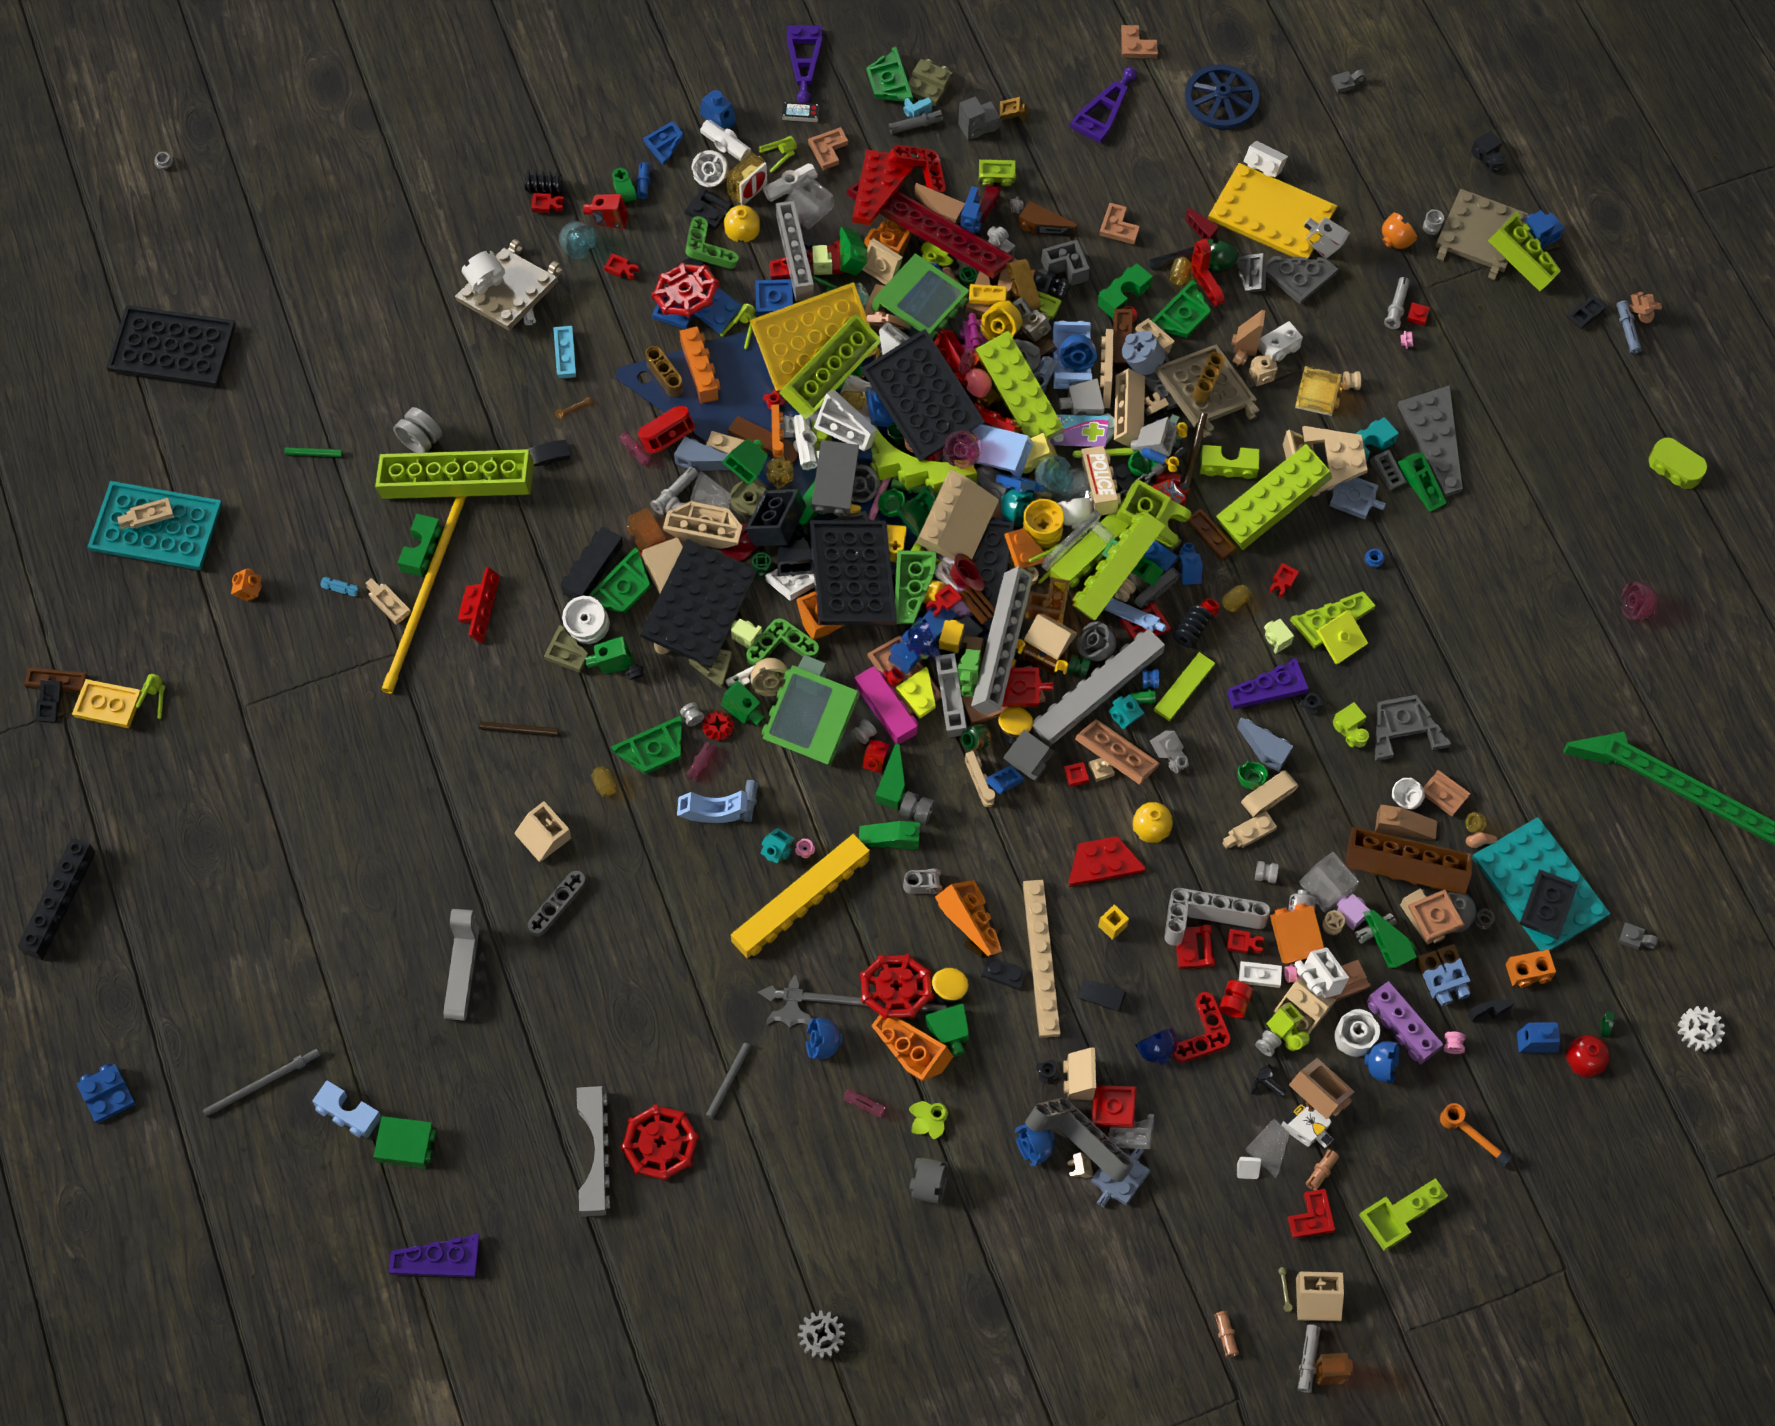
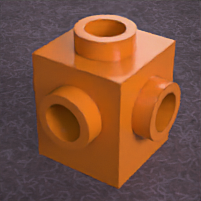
M244 569L236 573L232 579L231 595L246 602L258 597L262 587V576L255 573L252 569Z

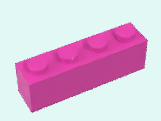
M873 666L854 677V686L895 744H901L917 734V720L914 716L908 714L905 703L902 700H898L895 689L891 685L888 686L882 671H878Z

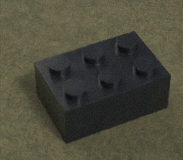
M799 489L764 491L746 527L753 546L788 545L806 508Z

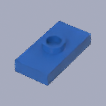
M1010 765L989 776L986 782L999 794H1002L1021 784L1025 778Z

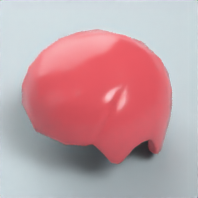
M978 368L970 369L965 376L964 381H968L967 390L973 396L984 398L992 387V380L987 372Z

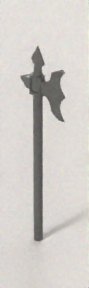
M796 975L790 981L789 988L776 990L772 985L758 991L759 994L769 1001H772L774 998H783V1001H787L783 1009L772 1011L767 1019V1025L773 1021L784 1022L789 1028L797 1023L809 1025L811 1021L810 1015L802 1012L798 1007V1002L802 1003V1000L868 1006L862 1003L861 997L803 992V989H799ZM876 1000V1002H878L881 1006L885 1008L886 1005L884 1001ZM926 1004L920 1011L937 1012L946 1009V1005ZM897 1007V1008H891V1009H905V1008H904V1007Z

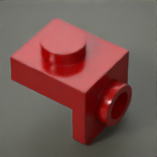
M870 740L865 751L863 768L881 773L890 744Z

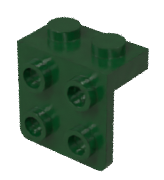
M930 485L926 486L915 498L897 510L899 516L917 537H919L938 496Z

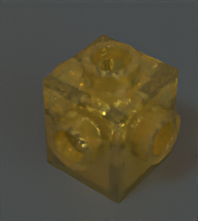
M782 455L777 459L773 458L766 465V477L777 489L793 480L794 467Z

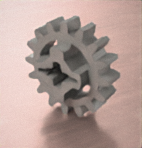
M819 1311V1316H815L812 1312L810 1320L805 1317L804 1322L806 1325H799V1329L803 1332L798 1333V1338L803 1339L799 1343L800 1347L806 1346L804 1353L807 1354L811 1351L812 1358H815L818 1354L821 1360H823L824 1354L831 1358L832 1351L838 1353L839 1348L837 1345L843 1346L844 1341L840 1338L845 1337V1332L840 1331L843 1328V1324H837L838 1317L836 1316L831 1319V1312L823 1316L822 1311ZM821 1322V1324L813 1326L814 1323ZM830 1325L835 1329L836 1335L830 1332ZM825 1327V1336H823L818 1343V1334H820ZM807 1335L813 1339V1346L809 1343ZM827 1344L831 1345L827 1348L821 1349L822 1346H825Z

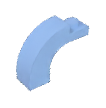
M739 791L723 798H709L690 792L678 798L677 816L706 823H725L739 820L740 814L747 810L748 793Z

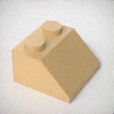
M1095 1048L1068 1054L1067 1061H1063V1073H1067V1081H1064V1093H1068V1100H1093L1096 1090Z

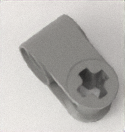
M928 869L907 872L903 882L904 891L912 895L942 892L943 888L940 885L939 878L941 870ZM915 880L918 884L911 885L908 881Z

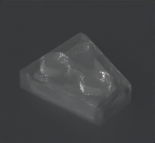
M699 471L689 502L728 508L731 494L706 474Z
M1154 1114L1147 1115L1148 1119L1137 1122L1135 1119L1134 1128H1110L1108 1137L1119 1148L1150 1149L1155 1123Z
M1273 1119L1245 1150L1252 1157L1260 1158L1261 1165L1276 1178L1280 1171L1290 1133Z

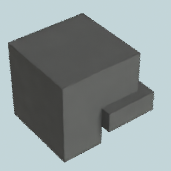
M1023 730L1003 758L1028 777L1037 781L1047 767V761L1055 751L1026 730Z

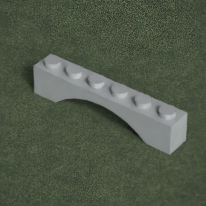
M602 1086L577 1088L578 1113L589 1126L595 1144L594 1162L591 1172L579 1190V1212L581 1217L607 1215L606 1209L610 1208V1195L606 1196V1188H610L609 1175H606L605 1167H609V1154H605V1146H609V1137L604 1131V1126H608V1113H604V1106L608 1105L607 1093L603 1092Z

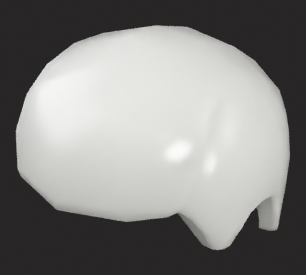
M1402 778L1395 783L1392 789V797L1402 808L1413 810L1423 802L1425 798L1424 788L1413 778Z

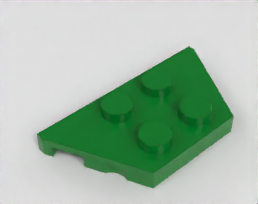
M893 47L890 54L886 57L881 56L875 63L866 68L875 99L905 101V99L909 98L913 102V96L897 48Z
M1192 279L1151 321L1167 334L1187 338L1210 315L1211 310L1207 303L1204 302L1202 293H1199L1196 288V282Z
M635 547L588 595L598 600L604 609L625 614L651 588L638 549Z
M678 716L611 746L612 752L644 775L681 759L682 718Z

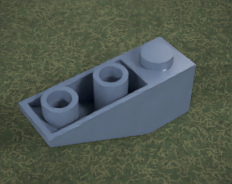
M684 437L674 454L675 464L686 469L691 466L692 469L695 468L697 471L730 470L722 463L728 453L717 451L714 447L703 445L693 438Z
M1241 717L1237 728L1263 764L1280 772L1291 754L1293 745L1286 739L1276 737L1268 729H1262L1256 726L1253 721Z

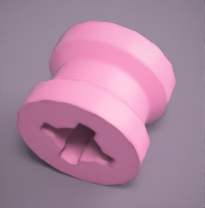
M1460 1032L1445 1033L1444 1039L1446 1044L1444 1051L1450 1054L1464 1053L1465 1046L1463 1042L1465 1041V1034Z

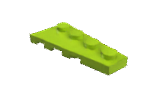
M1360 592L1343 598L1339 602L1326 604L1322 608L1306 611L1305 614L1300 616H1292L1290 621L1315 649L1323 643L1316 630L1346 610H1349L1355 621L1372 611L1375 608V604L1364 592Z

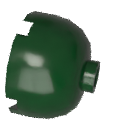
M1212 239L1207 240L1211 247L1209 269L1214 272L1230 269L1236 263L1240 251H1236L1237 248L1228 243L1219 241L1218 244L1212 243Z

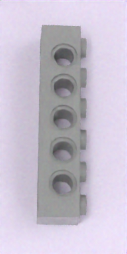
M794 201L776 203V217L795 300H807L814 297V284Z

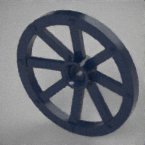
M1211 65L1198 70L1191 76L1186 85L1184 97L1188 111L1197 121L1212 128L1231 129L1245 124L1254 116L1259 103V90L1255 81L1243 70L1229 65ZM1223 73L1230 76L1225 83H1221L1215 74ZM1208 75L1215 86L1197 82ZM1235 77L1239 78L1247 85L1240 87H1230ZM1192 89L1212 92L1195 101L1192 100L1191 96ZM1251 92L1252 104L1234 95V93ZM1210 100H1215L1208 116L1197 109V106ZM1230 100L1248 111L1236 118ZM1220 104L1225 105L1230 120L1213 119Z

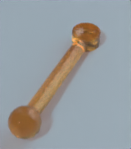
M586 397L584 401L566 409H558L555 411V416L560 418L570 410L584 404L588 405L591 403V399Z

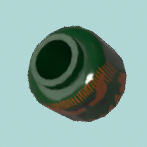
M985 725L966 727L967 730L963 731L961 740L968 750L977 751L989 746L991 735Z

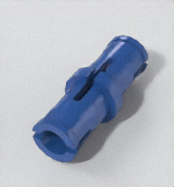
M647 162L639 164V174L636 178V183H638L636 195L641 199L648 197V187L651 183L649 176L651 165Z

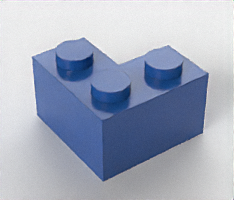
M1542 210L1535 214L1531 213L1525 219V223L1530 227V234L1534 239L1538 238L1540 241L1541 249L1560 239L1565 229L1552 213L1545 215Z

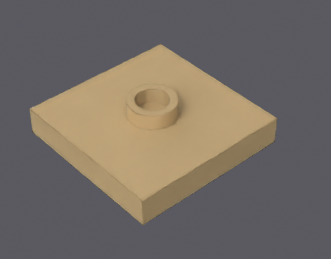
M873 238L870 240L867 249V264L862 270L886 285L898 273L903 257Z

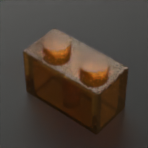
M648 507L627 517V530L630 535L635 536V543L639 550H644L666 541L663 532Z
M1348 1353L1321 1354L1315 1363L1318 1385L1344 1384L1351 1375L1350 1372H1353L1352 1359H1348Z

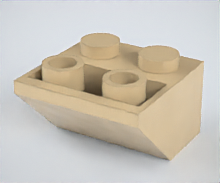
M545 801L527 814L514 833L539 863L571 839L569 828Z
M1300 977L1289 989L1274 1012L1276 1013L1281 1007L1291 1003L1304 1017L1297 1025V1030L1305 1031L1309 1035L1327 1014L1336 999L1332 996L1324 998L1323 995L1316 996L1307 987L1305 979Z
M1299 1272L1296 1277L1298 1320L1341 1321L1344 1298L1343 1273Z

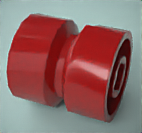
M1230 980L1224 992L1226 996H1223L1219 1010L1233 1018H1244L1248 1007L1246 1002L1250 1001L1253 989L1243 982Z

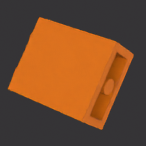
M1306 902L1294 905L1295 908L1287 910V907L1277 909L1275 914L1270 915L1282 963L1287 964L1306 959L1311 951L1324 948L1313 905H1307Z

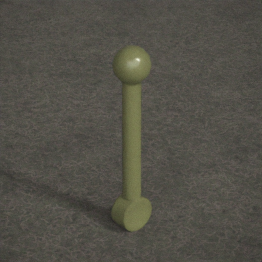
M1280 1267L1278 1272L1281 1275L1285 1299L1283 1309L1285 1312H1290L1292 1305L1289 1303L1285 1277L1287 1270L1284 1267Z

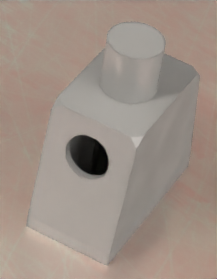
M1098 379L1070 386L1068 397L1059 398L1060 410L1070 408L1072 415H1103L1104 405Z

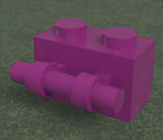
M974 313L969 314V321H963L962 329H959L960 340L964 342L961 346L971 362H974L972 355L976 348L988 342L980 329L981 320L976 319V314Z

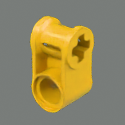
M887 525L890 561L895 563L897 562V550L904 551L906 526Z

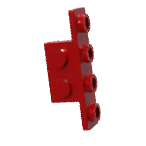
M490 567L485 568L482 584L466 586L458 616V621L461 623L471 622L468 635L479 644L484 642L500 575Z

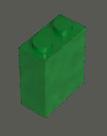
M382 1116L373 1156L376 1163L427 1169V1164L431 1163L433 1150H430L431 1144L435 1142L437 1130H434L432 1122Z

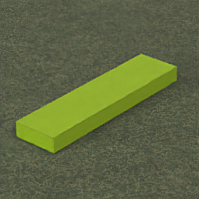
M1199 652L1156 705L1154 711L1170 722L1212 670L1215 662Z

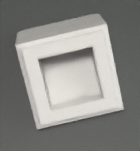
M783 416V423H779V426L783 428L784 438L795 437L793 417Z
M1240 1157L1237 1162V1177L1241 1179H1258L1261 1159Z

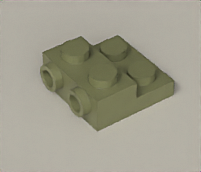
M920 59L913 70V76L908 82L912 96L919 100L929 97L932 105L936 107L952 82V72L946 66H936L930 59Z

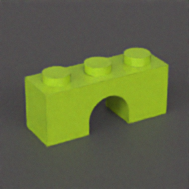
M1202 445L1200 474L1207 476L1220 475L1228 478L1243 477L1245 479L1257 477L1259 449L1240 448L1238 458L1228 460L1222 456L1221 446Z

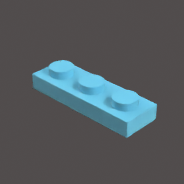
M572 326L554 327L558 379L576 377Z

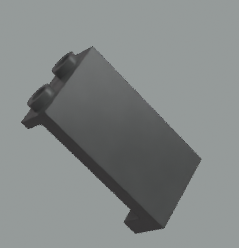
M821 440L812 498V511L818 514L833 513L839 517L850 515L857 460L859 459L858 444Z

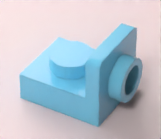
M928 97L912 104L909 98L905 99V107L903 109L907 117L921 116V113L928 114L932 112V101Z

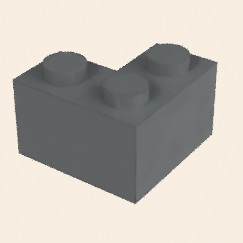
M973 97L960 102L958 125L967 140L1000 128V116L991 101L981 105L978 99Z
M1077 240L1042 249L1041 263L1046 271L1055 274L1065 271L1071 286L1088 281L1090 268Z

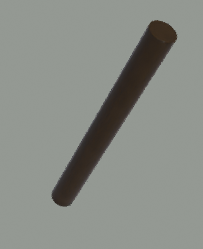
M1200 413L1184 482L1188 484L1189 488L1208 416L1206 413Z
M479 722V729L551 736H558L559 731L558 728Z

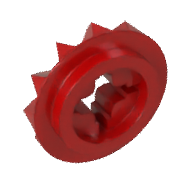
M717 710L711 714L708 713L707 717L703 719V732L712 740L719 741L728 738L734 729L731 715L729 716L725 711L718 712ZM717 719L722 724L720 731H718L716 726H713L716 724Z

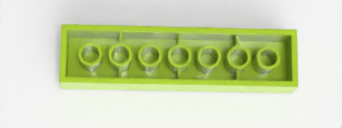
M529 449L380 454L375 487L381 499L530 494L534 460Z

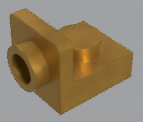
M1020 97L1000 101V118L1002 120L1019 116L1022 122L1026 121L1028 106Z
M991 387L984 398L972 395L971 401L988 410L1000 401L1001 396Z

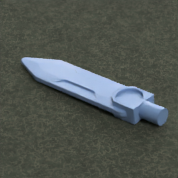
M1111 598L1104 610L1140 625L1147 630L1150 629L1152 632L1155 629L1164 632L1167 627L1165 624L1160 623L1159 617L1143 612L1116 599Z

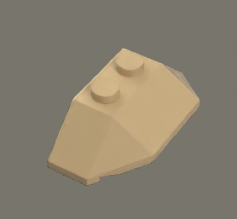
M692 501L674 510L667 511L663 526L664 531L674 537H678L683 542L689 539L700 545L717 549L738 545L743 528L728 508Z

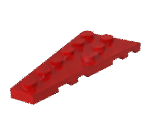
M866 150L852 223L871 225L879 215L881 208L887 205L889 198L894 196L904 183L905 178L910 176L913 168L917 166L895 163L890 159L889 153Z

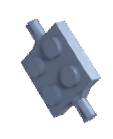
M1358 477L1342 482L1330 489L1333 491L1330 507L1362 519L1366 518L1372 506L1384 510L1386 503L1376 500V492L1379 485Z
M1137 1146L1131 1155L1127 1154L1133 1160L1134 1166L1123 1182L1113 1180L1101 1168L1098 1169L1091 1179V1183L1099 1187L1103 1192L1097 1201L1099 1206L1101 1204V1207L1104 1208L1110 1198L1118 1200L1124 1205L1129 1203L1150 1173V1169L1138 1161L1144 1152L1142 1147L1140 1149V1146Z

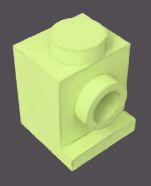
M827 245L812 246L814 275L832 274L831 253H827Z
M741 619L736 620L730 629L732 639L748 649L762 634V628L759 625L755 628L751 622H745Z
M1281 619L1275 622L1270 621L1264 626L1267 641L1275 646V654L1292 644L1294 635Z

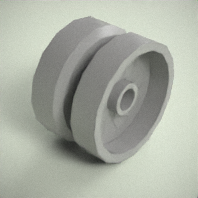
M412 407L404 415L405 420H399L393 427L399 440L414 453H427L432 448L431 443L435 444L443 436L438 424L428 414L415 407Z

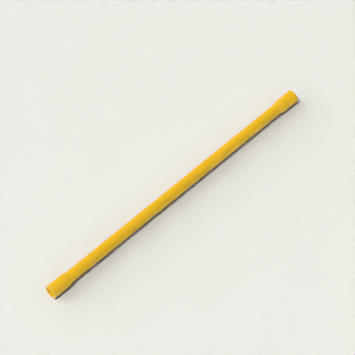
M467 496L455 498L393 663L381 688L385 693L392 694L400 669Z

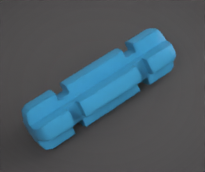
M323 577L321 581L322 588H331L332 591L343 594L348 593L350 596H357L359 591L357 585H348L346 582L335 579L331 580L328 577Z

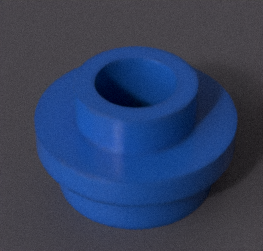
M1371 549L1365 555V562L1370 567H1379L1384 562V555L1379 549Z

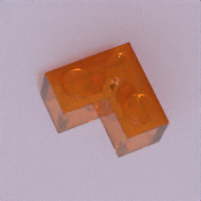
M1051 577L1048 594L1030 591L1024 618L1035 620L1038 614H1045L1063 624L1070 580Z

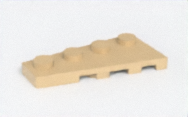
M1106 329V337L1102 336L1101 348L1105 349L1101 350V361H1104L1101 362V374H1104V376H1101L1100 387H1103L1104 408H1110L1113 329Z

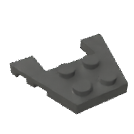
M1417 695L1378 702L1375 761L1393 758L1394 753L1389 739L1427 732L1432 750L1450 747L1449 739L1445 738L1442 734L1441 728L1432 720L1431 714Z

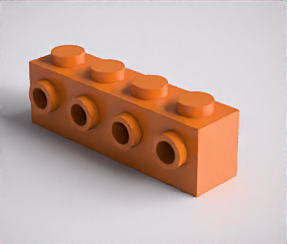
M698 327L679 331L681 346L700 404L718 400V390L721 389L718 378H714L713 374H716L713 363H709L710 353L708 348H704L705 338L703 333H699Z

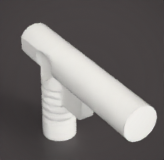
M754 666L726 679L727 686H732L736 682L734 681L736 678L739 679L738 681L743 686L750 683L748 677L751 676Z

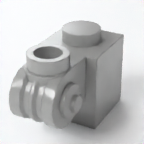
M993 226L987 233L989 236L988 242L1014 257L1015 245L1007 239L1009 238L1008 232L1002 227L996 228Z
M1164 731L1150 740L1158 757L1170 760L1169 768L1172 771L1179 773L1189 766L1188 759L1182 752L1184 747L1175 731Z

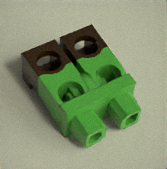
M964 636L962 641L964 655L961 658V664L958 665L960 689H962V696L973 697L984 656L983 638Z

